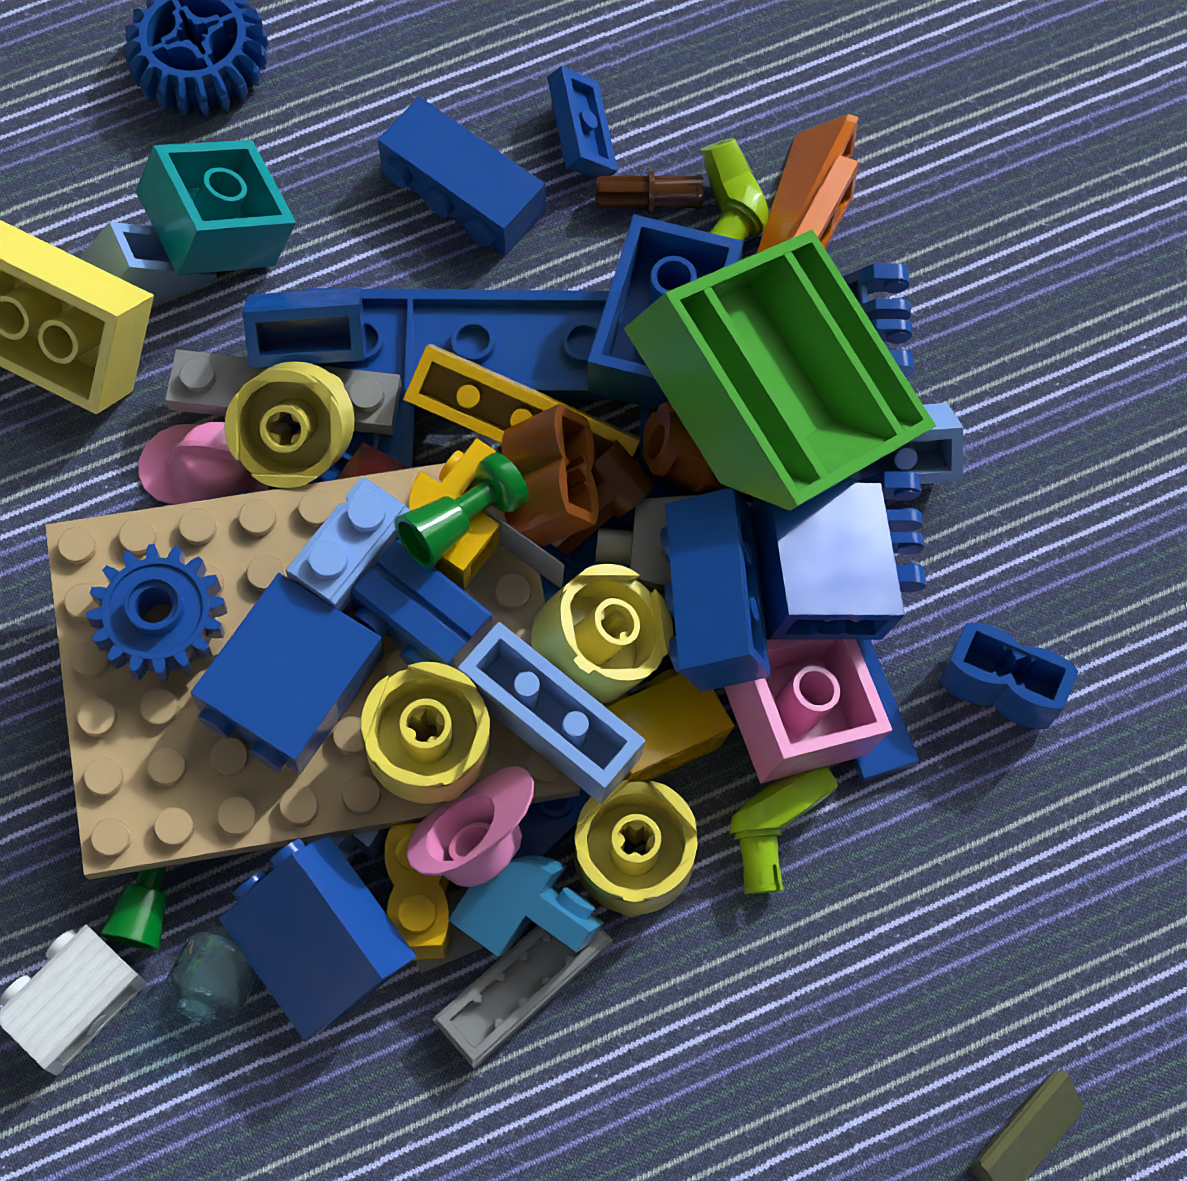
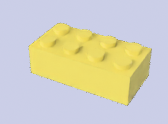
M0 220V367L94 414L100 413L133 392L154 295Z

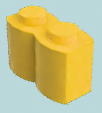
M420 823L392 825L385 843V864L393 885L387 905V916L417 956L414 960L446 958L453 935V925L448 920L451 914L445 896L449 880L443 875H422L411 867L407 857L408 844Z

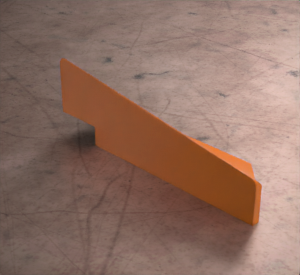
M847 114L802 131L795 136L757 253L812 229L826 249L853 199L859 161L853 160L851 157L854 151L859 117Z

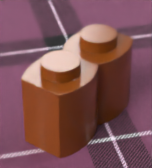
M558 404L507 428L502 438V455L508 458L522 475L528 489L529 500L516 511L504 512L506 523L540 548L595 525L599 512V500L596 483L591 472L594 462V441L587 418Z

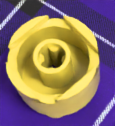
M298 361L284 362L274 365L254 376L235 394L226 411L225 438L229 451L235 460H239L252 473L251 476L259 482L278 488L299 487L323 475L345 453L354 431L353 406L344 388V384L336 375L310 363ZM287 413H290L293 421L299 422L301 429L294 435H292L289 425L281 424L280 418Z
M615 564L591 566L571 579L536 612L531 632L532 648L601 704L620 698L651 675L658 668L663 657L668 654L669 641L673 637L672 618L664 598L656 589L650 592L642 583L636 580L640 576L639 574L627 567Z
M419 662L408 665V668L390 677L387 675L375 685L367 697L361 717L362 738L366 756L373 775L391 793L416 803L449 802L460 797L480 776L489 755L490 718L486 704L477 687L464 673L441 663ZM427 725L437 727V737L431 736L427 742L417 740L416 733H423Z
M629 779L622 780L602 805L591 796L580 812L574 836L575 868L584 889L602 906L628 917L655 912L669 905L682 893L693 871L698 848L695 817L688 804L678 793L662 783L650 780L649 782L629 781ZM628 839L633 844H637L642 840L647 842L645 855L641 856L637 852L630 855L624 852L625 840Z

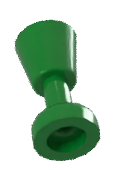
M498 452L491 453L483 458L475 470L478 485L456 500L449 496H444L395 518V530L405 550L419 565L426 569H432L469 531V520L492 505L502 512H513L527 503L529 496L526 483L518 469L508 458Z
M167 866L139 871L136 883H128L124 886L99 935L129 947L147 951H160L167 896L159 891Z

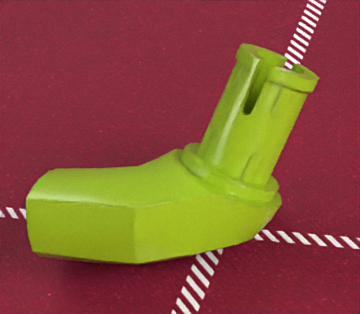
M736 139L721 140L701 148L700 152L712 194L722 212V217L709 233L741 241L746 240L748 236L760 235L768 223V206L764 194L751 172Z
M827 766L775 780L748 799L732 816L729 834L734 835V840L740 841L744 870V894L784 891L777 837L782 836V830L787 829L795 820L835 792L838 785Z

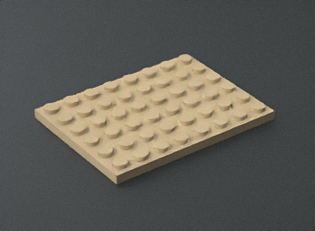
M445 463L362 477L367 478L409 508L410 490L420 470L441 483L439 475ZM361 476L306 484L294 488L273 489L45 524L83 871L88 880L282 847L297 839H301L305 843L317 841L328 834L331 838L387 829L395 824L421 823L433 810L446 803L444 801L416 803L394 795L373 775L368 763L361 730L364 704L368 695L379 681L387 675L390 677L408 668V665L399 655L404 649L387 635L382 638L384 657L301 775L284 765L280 772L269 768L249 752L253 745L252 743L234 732L226 739L206 727L197 718L201 711L198 709L190 693L279 572L287 577L286 568L339 503L347 502V493ZM492 505L486 508L506 523L504 512ZM149 544H155L161 558H167L174 546L181 547L185 557V565L198 556L203 559L207 569L204 577L216 575L222 588L216 596L224 598L228 612L223 616L215 617L222 624L225 634L223 638H211L208 645L213 656L209 660L199 656L191 662L192 673L186 675L181 669L169 671L168 680L164 682L160 681L156 672L147 671L141 680L134 679L129 670V662L119 669L114 668L107 658L110 649L100 651L92 638L100 629L93 628L86 615L87 611L101 608V606L94 602L89 592L91 587H108L109 582L102 569L107 565L120 572L126 567L123 553L128 550L136 557L137 561L146 559V550ZM499 545L463 591L493 614V627L498 622L502 623L532 648L531 632L534 616L545 604L540 573ZM169 605L155 606L147 612L144 621L149 623L160 622L169 616L172 607ZM353 608L347 616L353 619V615L357 611ZM488 712L490 718L489 755L480 776L467 790L502 768L519 766L528 770L534 781L533 798L530 804L580 795V787ZM427 725L423 733H416L417 740L427 742L431 736L437 737V727Z

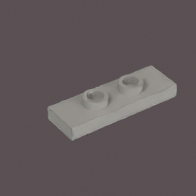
M537 925L432 1019L433 1023L475 1069L613 944V939L601 927L590 944L575 952Z

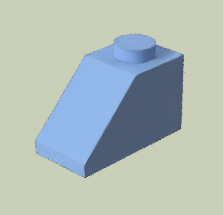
M109 222L79 258L153 294L152 306L211 283L217 277L216 272L177 275L154 228L150 226Z

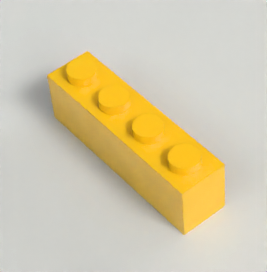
M433 344L426 345L403 398L405 401L502 443L503 434L507 428L558 404L587 418L594 441V456L616 439L633 457L640 442L639 437L635 434Z

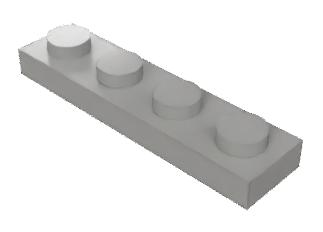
M176 349L165 401L169 410L226 416L228 405L239 389L248 380L270 367L249 368L248 357ZM319 366L339 377L344 384V388L353 406L354 431L384 435L394 434L402 386L400 375ZM290 413L280 418L281 423L300 425L299 422L293 421Z

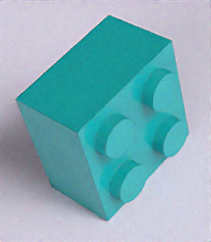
M253 140L153 145L135 191L177 275L276 266L296 224Z

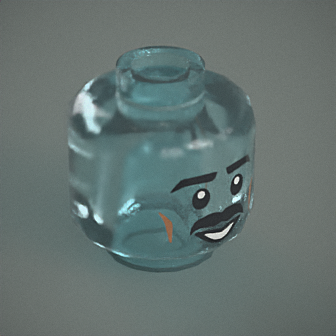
M213 926L209 932L195 933L186 940L168 974L167 984L172 994L179 999L176 1010L179 1013L200 1024L210 1025L213 1017L230 1019L238 1016L259 976L248 962L245 952L234 942L227 930L222 927Z

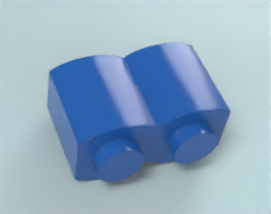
M966 623L953 646L939 682L949 693L963 701L976 705H994L1004 717L1018 725L1032 729H1048L1064 709L1079 671L1067 659L1055 652L1039 647H1022L1011 635L997 627L983 623Z

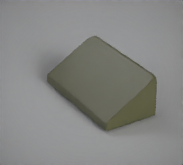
M1062 1069L1059 1071L1055 1070L1045 1077L972 1163L970 1172L980 1181H1025L1081 1115L1083 1110L1082 1102L1069 1075Z

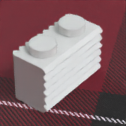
M87 925L78 933L71 929L58 937L46 952V957L50 961L32 979L28 975L17 979L5 990L0 998V1004L3 1006L0 1010V1025L43 1069L56 1076L62 1073L64 1068L72 1063L73 1059L82 1052L84 1047L88 1046L93 1038L98 1036L101 1030L108 1026L110 1021L117 1017L119 1012L128 1005L129 1001L134 999L138 992L147 985V982Z

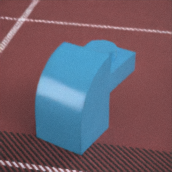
M533 855L514 858L495 878L487 883L469 887L448 919L452 924L498 957L518 943L531 921L538 924L575 952L590 944L604 924L603 921L592 914L595 908L584 896L569 888H563L559 891L554 887L567 868L566 865L548 857Z

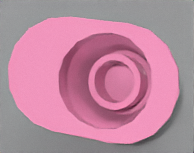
M225 422L171 426L158 432L145 445L139 458L138 475L144 489L157 501L170 505L239 495V491H267L270 486L256 480L239 460H235L226 442Z
M519 766L502 768L487 776L456 800L446 802L433 810L417 826L409 840L407 857L411 867L422 875H443L456 885L466 887L487 883L498 876L509 865L520 848L522 834L518 824L526 815L534 791V781L530 772Z

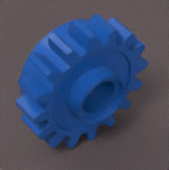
M155 544L148 545L146 559L137 561L136 557L129 550L124 552L123 559L126 567L119 572L115 568L106 565L102 571L109 582L108 587H91L89 592L94 602L101 606V608H95L86 612L91 626L100 629L92 636L95 644L100 651L110 649L107 658L114 668L119 669L129 662V670L134 679L141 680L147 671L156 672L161 682L168 680L169 671L181 669L186 675L192 673L191 662L199 656L208 660L213 656L208 645L211 638H223L225 634L222 624L215 619V617L228 613L224 598L216 596L222 590L216 575L204 577L207 569L203 559L199 556L185 565L184 554L181 547L178 546L172 548L167 558L160 557ZM158 605H169L172 607L171 613L164 620L157 623L144 621L147 612L151 608Z

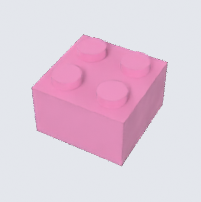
M768 639L767 646L771 677L724 687L760 784L866 756L893 731L856 639Z

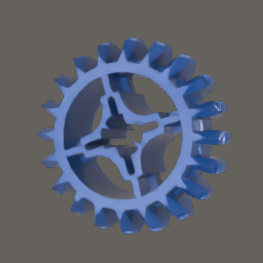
M146 0L147 9H133L132 20L134 24L125 26L127 43L124 44V56L127 65L130 66L129 72L133 82L137 84V87H141L143 95L149 101L157 99L165 112L178 105L179 111L187 117L193 107H200L201 112L208 117L211 109L210 106L219 104L228 111L230 98L234 96L246 101L248 94L247 86H259L260 71L267 69L268 57L266 51H268L267 46L269 43L266 31L263 30L261 16L257 13L256 8H251L248 0Z

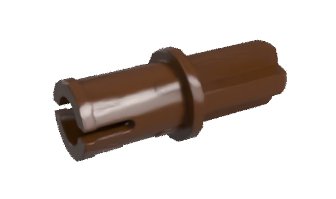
M648 170L647 176H600L595 184L596 204L600 208H647L648 214H653L654 208H696V210H701L703 203L702 174H696V176H654V170Z

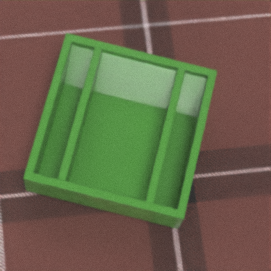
M813 229L664 293L624 328L719 483L790 511L936 427Z

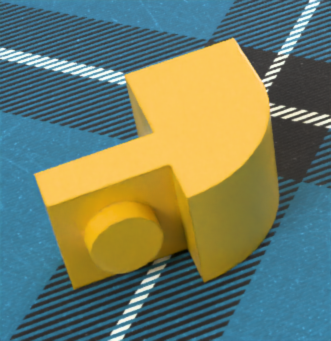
M476 438L465 453L458 450L448 459L439 475L441 483L420 470L410 490L409 509H416L444 496H449L456 500L478 485L475 472L477 465L483 458L496 451ZM483 512L469 520V531L434 566L463 590L466 589L500 545V524Z

